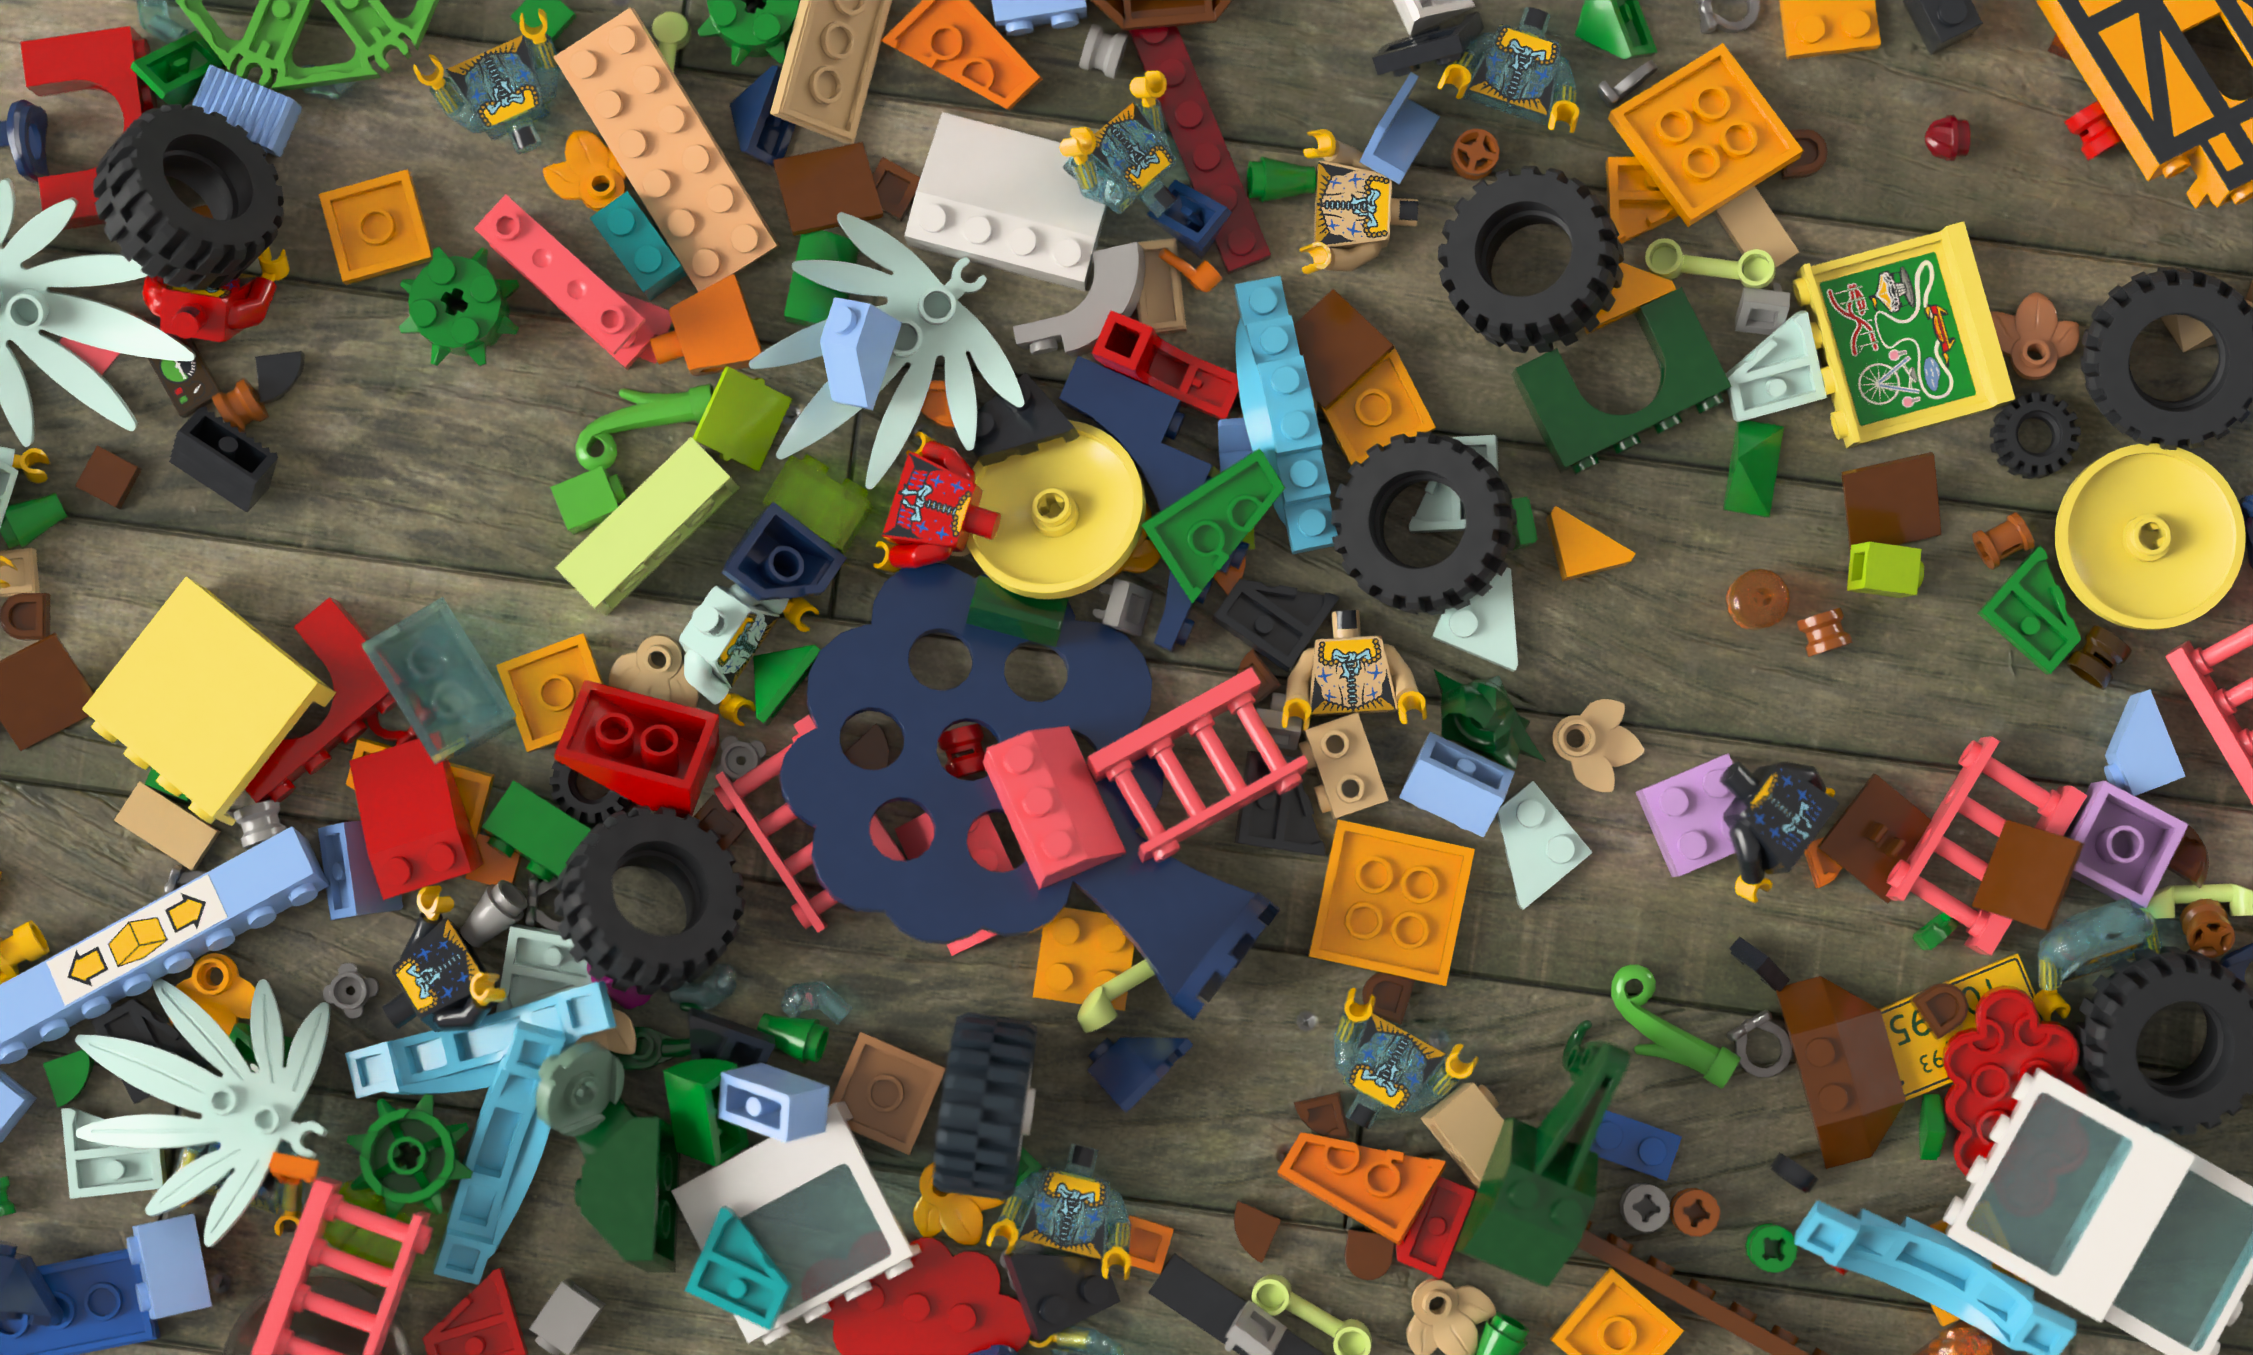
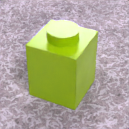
M1876 542L1851 545L1847 591L1894 598L1917 595L1918 588L1921 586L1924 578V564L1921 561L1922 549Z

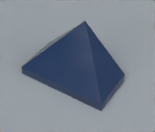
M774 65L729 104L740 151L773 168V160L784 158L796 124L770 114L782 71L781 67Z
M1175 179L1168 189L1177 200L1167 209L1157 201L1146 215L1202 260L1232 212L1226 206Z

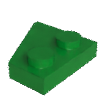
M2038 546L1977 614L2041 671L2049 675L2081 641V637L2073 618L2067 613L2065 608L2066 600L2060 585H2056L2046 561L2048 559L2047 553L2041 546Z

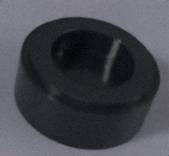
M1780 1152L1770 1165L1774 1173L1804 1193H1810L1819 1180L1808 1170Z

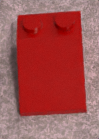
M584 680L554 753V759L640 806H649L654 811H657L661 806L674 808L676 810L675 816L684 818L687 813L693 815L719 747V714Z
M439 732L349 761L367 852L383 900L470 873L483 865Z

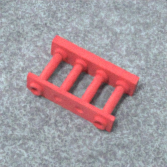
M506 194L474 228L475 231L490 243L489 246L627 370L650 346V338L658 336L644 323L646 320Z
M2253 624L2204 650L2200 647L2194 649L2188 640L2172 649L2165 657L2253 804V730L2250 731L2248 728L2242 730L2233 715L2237 712V706L2253 698V677L2229 690L2225 688L2218 690L2209 673L2213 672L2212 666L2253 645Z
M1252 667L1088 756L1087 766L1094 781L1098 782L1107 777L1109 782H1116L1148 837L1149 841L1140 845L1138 852L1142 863L1153 857L1156 862H1161L1171 857L1181 849L1178 843L1275 789L1281 795L1303 782L1301 775L1305 773L1308 766L1307 759L1303 755L1287 763L1253 706L1256 702L1254 696L1258 694L1261 682ZM1228 710L1232 715H1238L1271 771L1270 774L1248 786L1212 727L1215 724L1213 718ZM1186 733H1189L1191 737H1197L1230 793L1229 797L1209 808L1205 807L1172 750L1175 746L1173 740ZM1146 755L1151 760H1157L1190 817L1165 831L1131 772L1134 769L1132 763Z
M807 715L793 724L798 732L797 735L792 737L793 743L797 738L816 729L811 715ZM792 743L734 782H732L725 771L720 772L714 776L720 785L713 790L728 812L736 808L797 902L791 906V909L802 926L808 929L813 925L817 933L827 927L820 914L839 902L834 900L825 889L810 899L795 877L796 874L813 864L811 860L813 841L784 860L769 836L798 817L792 813L787 803L758 821L744 800L745 796L780 774L785 753L793 745ZM875 813L870 822L869 831L874 846L881 854L892 860L907 861Z
M1992 736L1982 737L1978 742L1972 740L1965 748L1958 762L1963 766L1907 862L1902 859L1899 860L1890 872L1887 883L1891 885V888L1886 894L1893 901H1904L1908 893L1911 892L1967 927L1966 932L1970 936L1964 945L1982 955L1993 954L2013 920L1980 909L1976 911L1919 876L1932 853L1935 852L1982 881L1988 863L1943 836L1958 812L1997 837H2000L2006 820L1967 796L1982 772L2037 806V812L2042 816L2034 828L2064 836L2088 796L2073 786H2059L2057 791L2052 789L2048 792L1991 756L2000 742Z
M327 1176L316 1178L251 1355H346L295 1336V1331L289 1328L295 1312L302 1313L304 1309L369 1332L370 1336L363 1355H380L416 1254L423 1255L430 1242L433 1228L427 1226L431 1214L425 1211L415 1213L411 1223L407 1224L345 1202L344 1196L338 1194L342 1185L341 1181ZM338 1219L403 1242L394 1270L327 1246L328 1241L322 1239L328 1221L334 1223ZM322 1264L386 1287L387 1289L378 1314L311 1291L312 1286L307 1285L306 1282L312 1266L318 1268Z

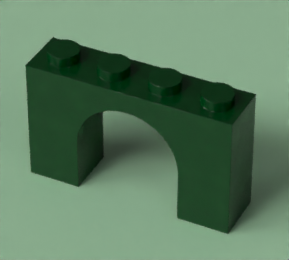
M1682 287L1640 307L1635 313V317L1657 359L1660 371L1657 393L1653 401L1644 409L1627 415H1613L1599 411L1591 406L1578 391L1557 348L1516 367L1512 372L1511 376L1560 473L1572 468L1574 474L1577 475L1599 464L1600 461L1597 455L1611 448L1618 455L1640 444L1641 440L1638 435L1652 428H1655L1657 434H1661L1681 424L1683 421L1680 415L1695 407L1698 413L1702 414L1724 403L1721 395L1732 386Z

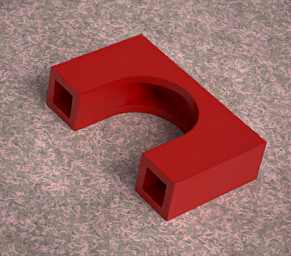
M131 26L20 42L26 87L38 97L82 90H99L109 93L116 98L121 107L124 118V131L142 113L152 108H158L156 93L130 68L133 61L151 53L147 39H142V36ZM97 167L85 171L38 177L42 211L69 198H75L78 201V206L72 218L63 230L106 224L105 220H99L95 202L99 199L94 197L93 192Z
M329 597L294 626V629L324 663L330 673L333 690L336 692L333 696L331 709L321 725L311 733L295 739L282 740L245 788L256 803L268 800L280 803L296 789V786L293 784L296 779L306 771L312 775L323 768L332 759V756L329 754L332 749L342 741L348 745L359 738L368 729L365 724L367 718L376 711L384 715L395 708L404 698L400 691L409 686L341 603Z

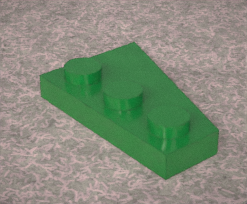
M1258 448L1141 524L1192 604L1216 572L1230 558L1232 552L1283 492L1285 486L1262 450Z

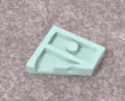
M1804 310L1796 312L1726 373L1732 386L1727 392L1735 421L1740 422L1827 398L1808 312Z
M1531 781L1503 804L1497 812L1498 823L1506 848L1505 853L1516 890L1517 904L1522 910L1593 853L1534 781Z
M520 924L511 925L500 988L505 990L506 998L497 1004L496 1013L538 1001L560 992L592 984L591 975L587 972L588 962L583 959L577 963L569 953L574 947L572 940H562L559 931Z

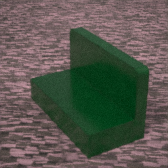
M979 575L966 623L1056 647L1069 599H1035L1025 597L1001 587L991 578Z

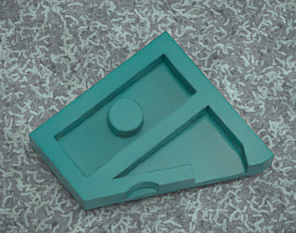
M722 1206L685 1291L770 1331L774 1329L793 1285L734 1210L728 1206Z

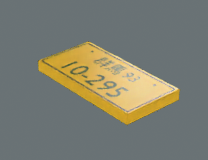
M2018 953L1943 982L1958 987L1964 993L1968 1002V1012L1965 1020L1958 1027L1939 1040L1933 1037L1909 1001L1920 992L1879 1008L1906 1101L1952 1082L1947 1076L1942 1062L1943 1049L1948 1040L1957 1032L1976 1028V1006L1981 996L1986 992L2002 985L2015 986L2025 991L2032 1000L2034 999L2035 992ZM2038 1013L2039 1021L2045 1020V1019Z

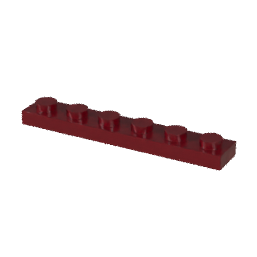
M1178 27L1127 30L1144 72L1160 71L1166 78L1167 85L1164 94L1155 99L1192 188L1226 206L1232 212L1214 240L1228 275L1271 258L1270 250Z

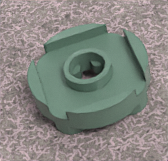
M596 1041L579 1043L566 1049L560 1055L547 1057L539 1069L541 1081L536 1093L537 1116L549 1127L567 1136H578L591 1131L606 1118L601 1112L606 1108L609 1101L616 1105L621 1096L624 1085L623 1065L608 1049Z

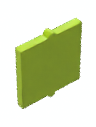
M725 366L693 439L720 453L719 456L722 460L729 461L732 459L759 472L792 398L766 386L763 378L757 377L752 379L729 366Z

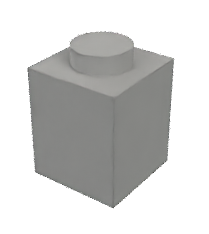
M569 1278L565 1279L559 1284L530 1327V1330L538 1335L535 1342L553 1355H559L561 1351L566 1355H570L576 1350L606 1304Z

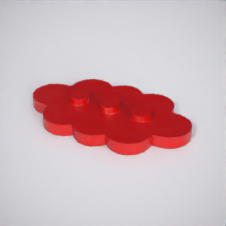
M2002 985L1995 987L1981 996L1975 1010L1976 1028L1957 1032L1948 1040L1943 1049L1942 1062L1947 1076L1954 1083L1945 1096L1944 1109L1950 1123L1959 1130L1953 1140L1952 1152L1957 1167L1965 1176H1967L1978 1155L1984 1158L1988 1156L1995 1141L1989 1139V1135L2001 1114L2010 1117L2018 1103V1100L2013 1098L2012 1095L2025 1073L2033 1076L2038 1067L2050 1076L2088 1096L2084 1083L2073 1073L2079 1062L2080 1053L2075 1036L2066 1026L2056 1021H2039L2038 1012L2033 1000L2025 991L2015 986ZM2040 1093L2037 1096L1989 1181L1993 1182L1998 1202L2006 1211L2016 1216H2035L2050 1207L2056 1196V1175H2063L2076 1170L2083 1164L2089 1152V1139L2086 1130L2078 1121L2083 1113L2048 1093Z
M873 1230L863 1234L853 1244L848 1259L827 1257L817 1261L808 1269L802 1281L804 1301L812 1299L888 1258L891 1255V1248L882 1230ZM921 1237L909 1243L910 1246L918 1244L922 1251L910 1258L914 1267L889 1280L885 1272L869 1280L873 1289L848 1302L844 1294L831 1300L828 1304L832 1311L821 1316L825 1319L834 1320L833 1340L837 1350L842 1355H968L989 1349L992 1345L1009 1346L1018 1352L1027 1343L1031 1334L1019 1299L999 1293L1001 1274L997 1264L989 1255L978 1250H965L953 1255L941 1240L934 1237Z

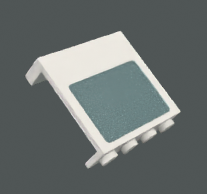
M2037 1067L2033 1076L2025 1073L2019 1081L2012 1095L2013 1098L2018 1100V1103L2010 1117L2001 1114L1989 1135V1139L1995 1141L1992 1149L1986 1158L1981 1155L1977 1156L1966 1176V1180L1972 1183L1963 1199L1957 1196L1954 1197L1942 1221L1948 1223L1945 1232L1951 1239L2101 1323L2196 1156L2181 1146L2169 1142L2050 1076L2047 1072Z
M845 1101L828 1106L826 1132L789 1142L770 1137L672 1190L701 1251L720 1208L728 1206L734 1210L793 1285L773 1330L769 1331L733 1314L748 1343L762 1338L765 1345H768L791 1333L787 1325L788 1323L803 1316L807 1324L832 1311L828 1304L831 1300L844 1294L848 1302L873 1289L869 1280L884 1272L888 1280L914 1267L910 1258L922 1252L918 1244L909 1245L847 1123L848 1120L853 1119V1116Z
M2155 1133V1134L2159 1135L2160 1137H2162V1138L2168 1140L2169 1142L2175 1143V1142L2171 1141L2170 1139L2164 1137L2163 1135H2161V1134H2159V1133ZM2124 1135L2120 1137L2046 1273L2052 1276H2057L2061 1273L2133 1146L2132 1141ZM2194 1154L2196 1156L2104 1317V1320L2165 1355H2218L2220 1343L2217 1340L2225 1326H2231L2237 1320L2243 1307V1302L2240 1299L2248 1284L2253 1285V1187Z

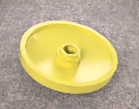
M1069 420L1080 435L1074 441L1066 443L1064 438L1060 437L1038 444L1039 451L1025 455H1011L1005 461L983 466L977 461L973 467L976 478L975 484L983 490L978 507L1001 513V520L993 540L970 533L966 544L979 567L1001 587L1013 593L1035 599L1071 597L1095 588L1106 581L1123 566L1135 549L1142 533L1143 527L1141 524L1145 521L1146 498L1141 477L1133 460L1121 444L1112 436L1092 425Z
M2150 443L2149 446L2136 444L2117 449L2086 467L2076 477L2064 495L2055 525L2057 559L2063 576L2074 594L2098 616L2119 626L2137 630L2168 629L2188 623L2207 613L2219 603L2232 587L2241 568L2245 552L2246 535L2243 514L2235 493L2224 477L2211 464L2192 452L2179 447L2176 450H2164L2157 443Z

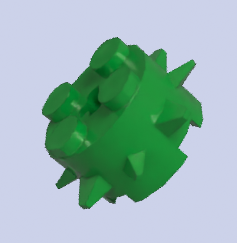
M707 0L710 17L697 31L701 38L722 37L725 44L732 49V65L738 67L747 56L762 58L766 57L767 54L781 65L784 63L786 56L785 45H789L800 0H762L765 6L762 10L757 7L755 13H749L747 5L750 2H754V0Z
M440 247L434 248L433 260L421 270L416 279H402L400 286L410 294L408 300L410 316L399 326L402 334H421L432 343L431 364L438 366L448 354H454L459 356L470 355L479 366H483L486 364V347L494 345L502 334H517L519 327L508 318L510 309L507 304V299L520 287L517 279H497L487 269L488 250L485 248H481L471 259L459 256L448 257ZM462 297L468 304V307L464 312L457 310L454 316L451 305L455 300L459 301V298Z
M425 1094L413 1110H396L385 1099L378 1100L379 1119L369 1127L368 1133L348 1135L346 1142L361 1153L359 1163L362 1172L350 1184L351 1189L358 1191L372 1188L375 1193L385 1197L386 1216L393 1219L397 1217L406 1204L418 1205L423 1203L436 1216L443 1213L441 1194L450 1187L453 1180L471 1179L473 1174L472 1170L459 1162L460 1151L457 1142L469 1130L467 1123L446 1125L444 1121L434 1117L433 1095ZM407 1145H410L411 1149L414 1150L419 1148L421 1155L416 1158L418 1165L413 1169L409 1165L402 1167L399 1162L405 1156L403 1148Z

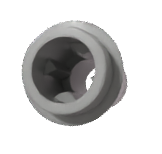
M505 880L499 881L496 885H489L465 921V924L460 928L461 935L470 945L480 948L484 943L523 918V910L527 907L525 896L515 885Z

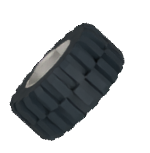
M966 1012L957 1016L947 1063L934 1158L933 1184L942 1192L1005 1200L1014 1196L1024 1135H1030L1036 1089H1031L1037 1027L1029 1020Z

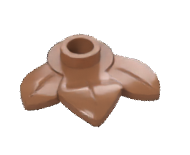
M2035 292L2028 295L2018 307L2016 316L2002 312H1990L2002 354L2010 357L2013 369L2024 379L2039 380L2047 377L2053 372L2057 361L2071 355L2079 343L2080 331L2078 323L2058 321L2053 303L2041 293ZM2027 352H2037L2042 356V359L2033 360L2028 356Z

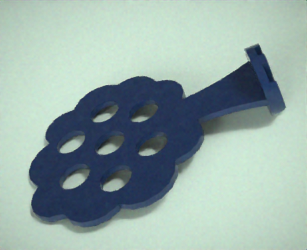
M933 563L919 568H902L884 582L875 598L871 624H865L840 633L820 650L809 672L807 706L816 729L797 738L785 753L779 776L782 797L793 814L815 828L811 860L818 882L834 900L855 911L885 913L894 925L906 935L923 943L944 945L969 938L981 930L1005 937L1029 935L1049 925L1066 905L1073 884L1094 901L1135 945L1172 1000L1171 1004L1194 1021L1205 1005L1198 997L1201 996L1208 1003L1211 1001L1233 968H1237L1248 954L1266 925L1269 926L1276 917L1280 908L1260 892L1255 894L1192 869L1173 857H1169L1161 862H1156L1153 857L1142 863L1138 852L1140 845L1147 842V840L1135 832L1141 825L1116 782H1109L1107 777L1095 782L1126 850L1125 855L1040 890L1027 861L1018 868L1004 873L989 871L979 866L971 857L967 846V836L972 824L980 817L994 812L1005 813L989 776L975 781L960 780L948 774L940 764L937 755V742L942 733L952 725L962 722L978 723L988 728L997 738L998 743L1031 730L1069 726L1073 734L1085 739L1094 751L1097 752L1139 729L1150 709L1152 678L1144 655L1121 632L1103 623L1075 620V614L1069 602L1056 647L967 624L969 608L978 577L973 578L949 564ZM935 632L948 633L960 639L968 648L972 659V668L967 679L959 686L945 691L933 690L920 684L912 674L908 663L909 652L914 643L923 636ZM1029 644L1045 645L1056 651L1064 661L1067 670V680L1063 690L1054 698L1042 702L1027 701L1017 696L1008 686L1004 675L1005 662L1011 653L1019 647ZM866 711L881 712L891 717L900 727L904 738L903 750L899 758L890 766L879 770L862 769L852 764L843 754L839 742L840 732L845 723L856 714ZM1146 755L1132 763L1134 769L1131 772L1155 811L1163 793L1164 772L1156 759L1151 760ZM895 801L912 802L923 808L931 818L934 827V838L929 849L920 857L908 861L892 860L881 854L874 846L869 833L870 822L875 812L885 804Z

